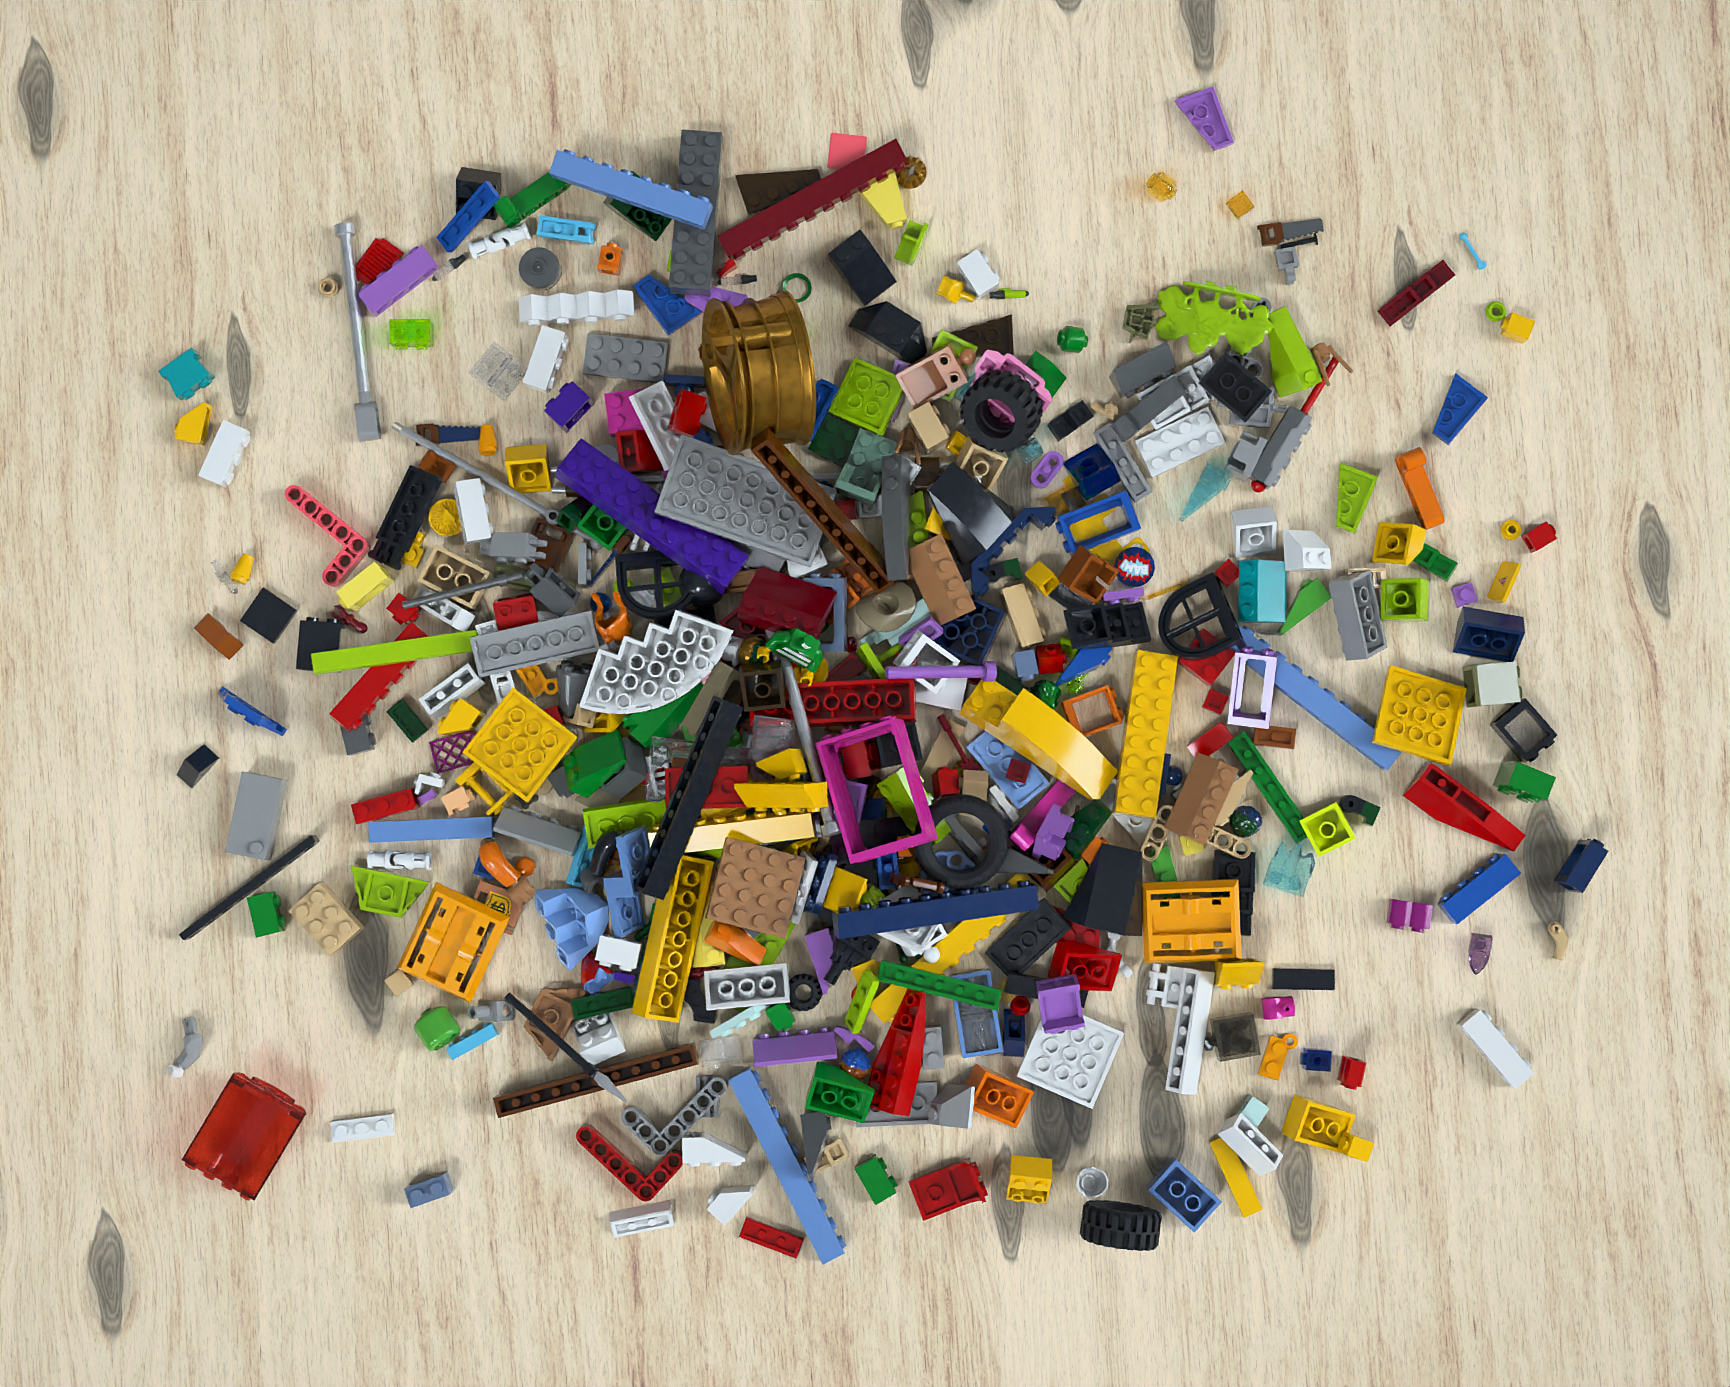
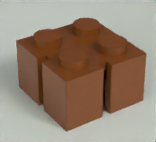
M1080 545L1057 579L1068 589L1098 604L1107 589L1096 580V577L1098 576L1104 583L1110 586L1120 570L1108 560Z

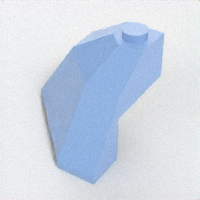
M577 888L536 890L534 894L535 907L538 914H541L547 922V925L544 927L550 940L554 939L556 942V954L559 960L570 971L599 942L600 935L604 933L609 922L608 903L605 900L603 901L597 894L592 893L590 895L584 890Z

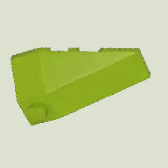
M1286 306L1269 313L1268 320L1274 325L1271 333L1268 334L1270 342L1269 355L1272 366L1271 379L1279 397L1303 391L1322 382L1316 364Z

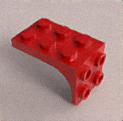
M970 1157L908 1181L923 1221L972 1202H986L987 1190L983 1180L978 1181L977 1177L981 1175L976 1162H971Z

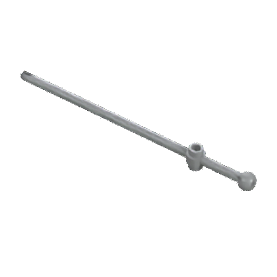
M394 422V424L402 428V430H399L392 426L397 432L546 517L549 524H559L555 521L556 519H551L553 514L558 516L560 512L558 509H548L400 423ZM578 527L573 531V533L589 541L593 549H602L603 546Z

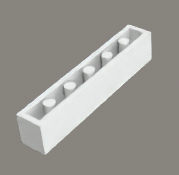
M1184 968L1165 1087L1167 1091L1193 1095L1197 1093L1215 972L1193 968Z

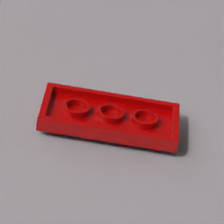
M719 766L702 809L745 808L746 805L735 790L734 784L749 782L748 766ZM665 768L666 808L683 768Z

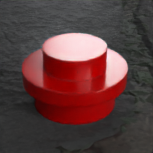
M1017 996L1010 1003V1009L1016 1015H1026L1031 1008L1029 1000L1024 996Z

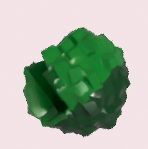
M1044 679L1035 682L1034 686L1030 687V693L1051 709H1055L1059 703L1058 699L1061 696V689L1054 685L1053 681Z

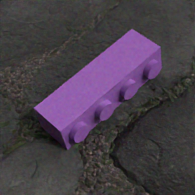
M422 245L411 249L407 257L398 259L393 263V267L390 270L381 272L376 277L377 280L371 284H365L360 289L361 292L358 293V296L375 317L440 269Z

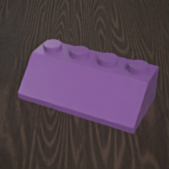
M830 1027L818 1028V1032L802 1029L797 1030L798 1034H790L789 1031L777 1032V1036L769 1037V1033L758 1034L757 1038H753L754 1067L836 1059L835 1031L830 1030Z

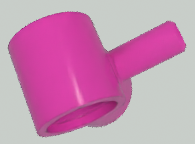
M1292 996L1261 998L1264 1020L1295 1016V1005Z

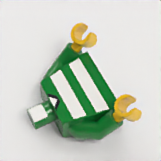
M797 628L775 632L765 644L766 647L758 648L757 659L763 656V663L769 661V652L773 651L793 663L807 668V670L802 672L800 683L803 679L809 680L807 686L812 684L813 673H816L823 659L822 651L819 648L820 641Z

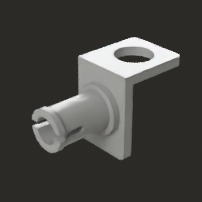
M479 1000L478 1006H470L468 1009L469 1018H478L479 1021L501 1022L514 1020L515 1018L514 1007L507 1000ZM504 1005L509 1007L507 1016H504L502 1013Z

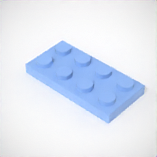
M986 731L966 747L983 769L988 771L989 776L1005 792L1006 796L1018 810L1050 784L1029 759ZM1011 758L1031 764L1025 784L1005 778Z

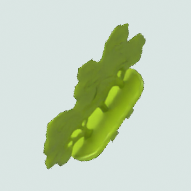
M1183 281L1184 286L1194 289L1193 293L1185 295L1176 285L1168 287L1165 291H1159L1157 304L1160 303V309L1166 313V316L1160 318L1155 326L1159 338L1175 341L1186 334L1189 337L1188 347L1197 356L1203 353L1206 347H1212L1217 344L1221 335L1226 336L1230 347L1239 355H1244L1252 347L1263 343L1264 335L1271 333L1274 327L1268 320L1269 310L1266 306L1259 305L1250 310L1243 303L1244 300L1260 301L1261 298L1249 293L1239 292L1235 286L1226 285V288H1220L1215 282L1206 281V285ZM1199 291L1214 293V300L1200 301ZM1220 296L1236 298V305L1231 309H1222L1219 306ZM1192 299L1191 304L1188 305V300ZM1239 308H1241V312L1245 311L1246 320L1240 318ZM1236 309V313L1231 314L1232 310ZM1249 312L1253 313V317L1249 316Z

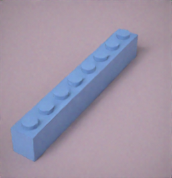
M564 149L563 152L557 150L549 171L552 178L703 230L706 229L713 209L708 198L700 195L697 198L690 196V192L683 189L678 191L672 190L668 184L662 182L659 185L652 183L650 178L632 176L633 173L625 169H621V172L614 170V167L604 162H602V165L594 163V159L583 156V158L577 157L570 150Z

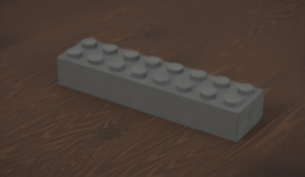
M681 130L677 191L683 189L690 192V196L696 198L698 195L706 197L712 204L713 209L705 230L674 220L669 278L670 294L711 296L723 149L722 132Z

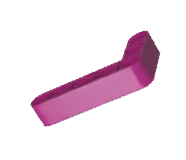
M1058 779L1009 833L1008 838L1022 851H1026L1035 841L1036 835L1053 803L1062 808L1076 790Z

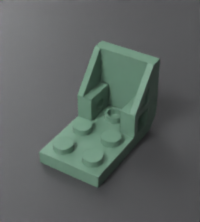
M860 428L847 463H845L835 484L837 493L873 506L882 486V456L894 455L898 442Z

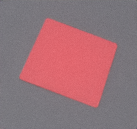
M831 133L827 168L841 169L865 155L867 137Z

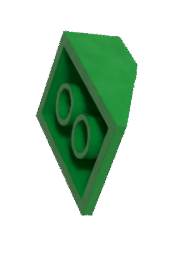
M615 730L580 745L566 755L563 759L569 791L589 798L626 763L620 731Z
M817 1061L807 1091L805 1108L865 1123L875 1089L837 1066Z

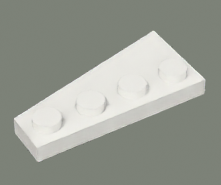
M1115 779L1112 780L1100 798L1111 811L1115 793ZM1112 813L1114 818L1140 846L1152 819Z

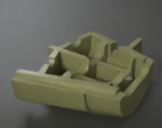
M1160 303L1127 305L1122 329L1130 332L1129 343L1132 342L1133 334L1147 340L1152 327L1157 324L1154 320V310H1159Z

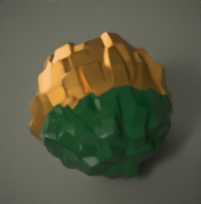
M757 636L743 640L741 648L738 649V658H740L743 664L763 662V656L757 659V650L759 647H766L765 644L767 642Z

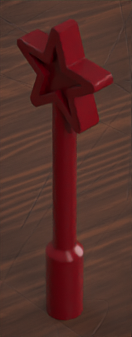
M944 714L938 716L937 719L942 728L948 733L964 764L960 763L959 765L964 770L977 771L981 769L982 766L974 765L973 757L968 761L951 730L952 727Z

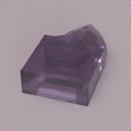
M1471 933L1468 954L1469 964L1475 975L1480 973L1488 963L1493 941L1492 935Z

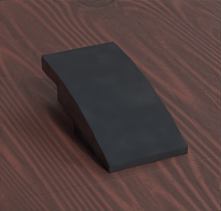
M1122 602L1104 606V603L1063 610L1072 649L1110 648L1151 642L1142 602L1123 605Z
M1214 850L1212 880L1238 879L1241 936L1250 937L1253 894L1255 893L1256 852H1251L1246 858H1236L1223 851ZM1236 851V852H1237L1239 855H1242V854H1244L1245 851ZM1230 891L1211 892V896L1218 897L1223 895V897H1229ZM1214 899L1212 904H1220L1221 901Z

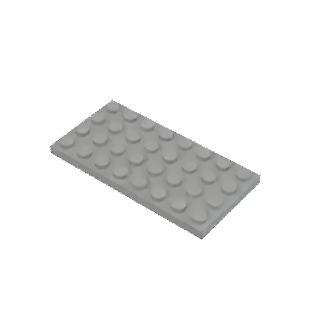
M681 434L654 513L811 567L823 532L761 462L739 454L730 455L725 449ZM818 483L834 501L837 489Z

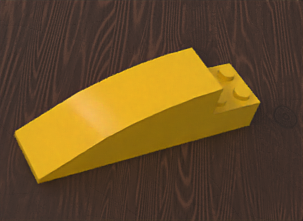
M981 679L961 709L960 715L1091 801L1102 797L1118 773L1116 768L1076 728L1024 688L1017 696L996 681L983 682Z

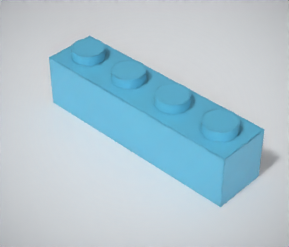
M487 1023L482 1026L483 1029L480 1031L476 1029L471 1032V1036L467 1037L465 1035L460 1038V1042L449 1044V1048L446 1050L451 1059L454 1060L499 1035L495 1025Z

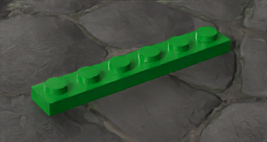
M1243 731L1227 742L1244 769L1252 770V781L1293 841L1298 844L1308 836L1300 823V820L1304 817L1246 732Z
M881 960L877 977L881 982L996 1011L998 1010L1002 994L1001 989L886 960Z

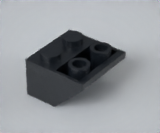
M461 167L456 178V214L484 181L490 182L500 195L501 173ZM492 206L483 219L496 220L497 212Z

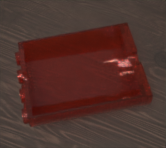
M234 1072L181 1160L185 1162V1166L188 1168L202 1171L206 1178L221 1180V1185L224 1188L236 1190L245 1200L250 1201L252 1199L255 1201L305 1117L306 1111L302 1106L294 1104L295 1099L277 1087L254 1076L250 1079L244 1073Z

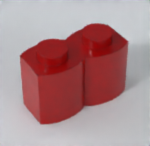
M1342 1055L1337 1080L1341 1081L1340 1085L1353 1090H1357V1087H1362L1367 1062Z

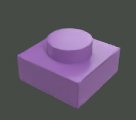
M1472 582L1451 588L1457 608L1478 601Z

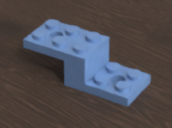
M639 826L615 837L622 870L603 878L615 938H622L645 926L639 898L641 892L635 889L634 885L650 849L646 826Z

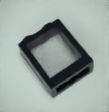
M1522 698L1520 702L1513 704L1490 724L1492 729L1521 762L1534 761L1539 756L1538 752L1542 748L1547 749L1555 742L1553 739L1557 736L1555 731L1526 698Z

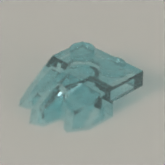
M1299 841L1296 842L1291 851L1287 850V845L1281 843L1269 863L1263 885L1303 897L1315 866L1313 853L1303 856V844Z

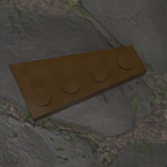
M818 169L735 175L748 215L765 210L821 179Z
M1012 314L997 320L987 321L980 325L970 326L963 330L950 332L978 346L975 352L976 358L982 357L987 350L997 351L1003 356L1007 353L1014 355ZM937 337L932 338V346Z

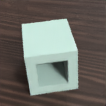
M1249 1094L1236 1115L1242 1113L1257 1128L1270 1108Z

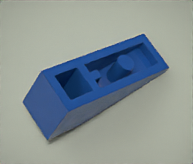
M1112 647L1080 649L1054 685L1058 687L1096 670L1100 664L1104 666L1111 658L1108 654Z

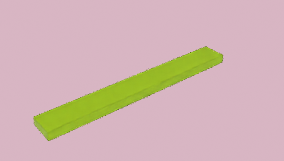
M477 630L312 653L314 675L470 653L473 652L470 637L476 636Z

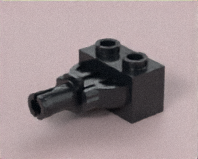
M833 927L829 933L835 938L833 953L830 957L833 964L823 979L835 986L843 970L850 971L852 966L861 962L864 957L871 958L880 943L879 940L871 935L839 939L834 936Z

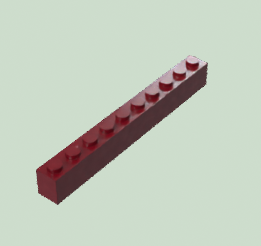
M894 139L721 233L717 237L728 258L735 259V261L740 260L746 256V252L762 248L764 246L763 243L768 240L772 242L779 239L781 233L797 229L799 227L798 224L803 221L809 222L817 217L816 214L832 210L835 207L834 205L840 201L842 203L849 201L853 194L867 191L871 188V184L887 180L889 178L888 175L893 172L900 173L904 171L909 162L897 139Z

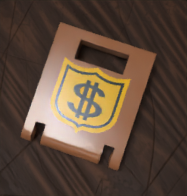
M480 880L473 899L478 900L480 892L487 893L485 905L509 916L510 919L507 925L515 927L524 904L517 905L507 894L506 888ZM490 921L488 927L494 928L495 923ZM508 928L504 930V933L512 935L514 932Z

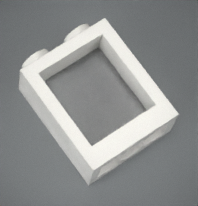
M916 630L893 663L896 666H958L960 660L919 630ZM921 678L915 680L937 694L938 691L944 688L948 678Z

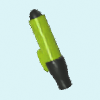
M1001 288L998 291L989 292L990 299L1026 298L1029 295V292L1026 290H1011L1010 288Z

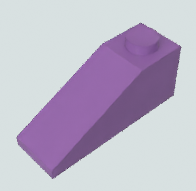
M828 927L805 934L823 995L827 994L829 983L823 978L832 965L830 957L833 953V942L835 940L829 934Z

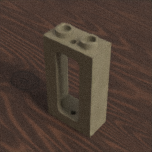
M720 660L717 662L681 725L687 728L686 733L696 738L713 695L737 705L741 703L743 698L739 671Z

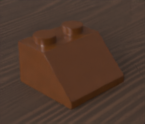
M1034 841L1022 853L1054 870V874H1028L1047 893L1075 865V862L1065 849L1062 850L1056 860L1041 855L1040 859L1033 857Z

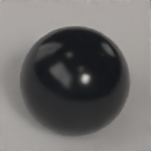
M684 568L680 573L678 581L682 582L681 587H679L681 596L686 590L689 594L691 591L695 592L694 600L690 605L706 608L717 604L723 598L725 592L721 595L702 576Z

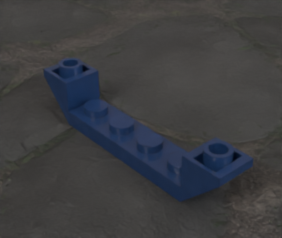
M1055 507L1024 508L996 541L971 563L970 582L971 598L973 600L978 596L983 597L989 590L988 584L990 579L983 574L990 566L989 562L994 557L997 559L1004 551L1003 547L1007 543L1009 545L1012 544L1017 538L1016 534L1020 530L1024 531L1030 523H1033L1041 531L1046 526L1049 528L1056 520L1055 514L1057 509Z

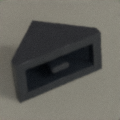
M203 745L184 759L177 776L190 788H193L220 758L206 745Z

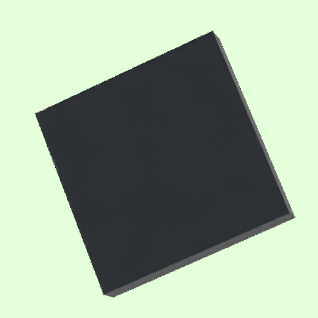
M262 588L240 621L275 644L298 610L267 589Z

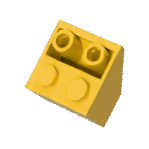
M459 698L458 701L454 700L449 707L450 713L448 716L443 717L439 721L437 733L447 736L474 731L486 713L465 699Z
M1011 1155L1006 1200L1047 1204L1052 1182V1159Z

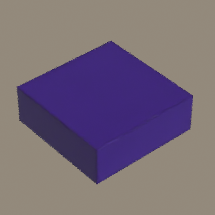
M616 970L613 979L633 984L636 980V974Z

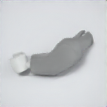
M187 1017V1022L186 1019L182 1020L185 1031L183 1038L184 1049L177 1058L179 1064L168 1066L167 1072L172 1073L170 1077L180 1078L183 1075V1068L188 1069L200 1057L202 1035L197 1031L195 1017Z

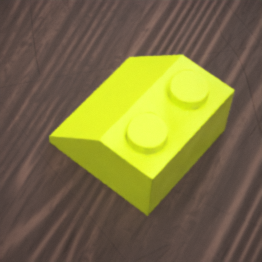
M1338 801L1300 820L1318 857L1356 839Z

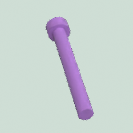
M983 661L981 665L887 666L885 676L886 679L981 678L983 682H994L997 676V667L994 661Z

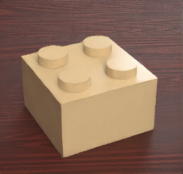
M929 402L907 414V422L915 432L916 438L920 440L919 443L926 455L947 444L950 434L945 423L941 424L939 420L940 413L935 405L931 406Z

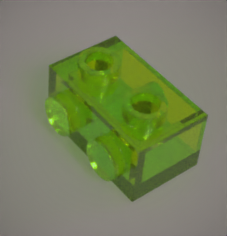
M389 319V344L395 347L396 350H408V347H415L416 350H428V347H434V323L430 319Z

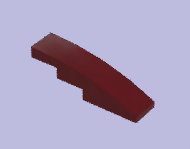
M1444 260L1440 261L1377 312L1391 327L1455 276L1454 272Z

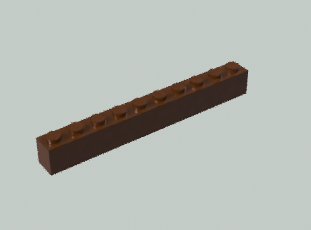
M768 427L754 436L751 442L753 454L873 590L879 594L894 585V581H888L886 561Z
M695 1042L600 1067L599 1069L600 1073L609 1077L617 1087L695 1066L700 1061ZM586 1072L496 1095L493 1101L497 1116L501 1118L605 1089L599 1086L594 1079H591L590 1075Z

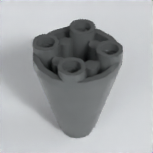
M561 660V664L557 665L556 668L560 711H562L561 716L573 719L577 703L580 704L593 665L582 663L580 666L574 665V662L569 660Z

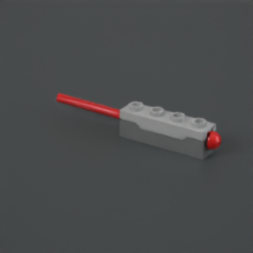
M1334 356L1325 369L1328 379L1339 363ZM1322 375V382L1315 385L1300 410L1292 405L1287 409L1264 447L1249 477L1252 480L1251 488L1254 492L1261 493L1265 489H1269L1271 485L1273 487L1276 486L1281 478L1278 475L1282 468L1285 470L1291 461L1288 458L1291 452H1296L1302 443L1299 441L1302 434L1306 435L1310 430L1312 417L1308 416V412L1326 384Z

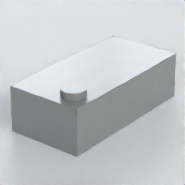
M251 772L241 773L225 849L226 853L261 860H271L288 780Z

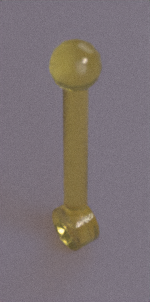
M1183 580L1178 585L1148 595V599L1150 600L1182 588L1188 583Z

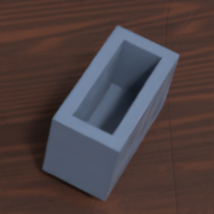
M1034 649L1013 653L1011 658L1015 678L1021 679V682L1035 679L1034 676L1039 672Z
M448 1172L421 1180L404 1188L410 1208L448 1196L454 1191Z

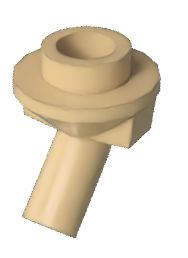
M1093 401L1090 406L1099 414L1105 415L1113 421L1115 420L1114 416H1118L1117 404H1113V401L1105 404V407Z

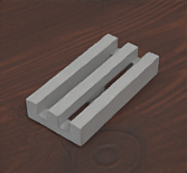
M716 1075L696 1076V1094L701 1090V1080H704L705 1086L708 1080H711ZM714 1081L712 1085L717 1090V1081ZM701 1096L698 1097V1101L700 1104H702ZM705 1096V1105H708L709 1099ZM718 1100L714 1103V1112H710L709 1108L702 1117H719Z

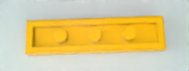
M1221 1137L1209 1141L1242 1216L1245 1218L1263 1210L1237 1153Z

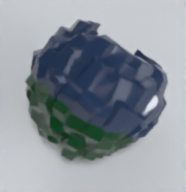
M1243 805L1238 807L1230 815L1229 825L1231 830L1238 837H1251L1262 826L1261 814L1251 806Z

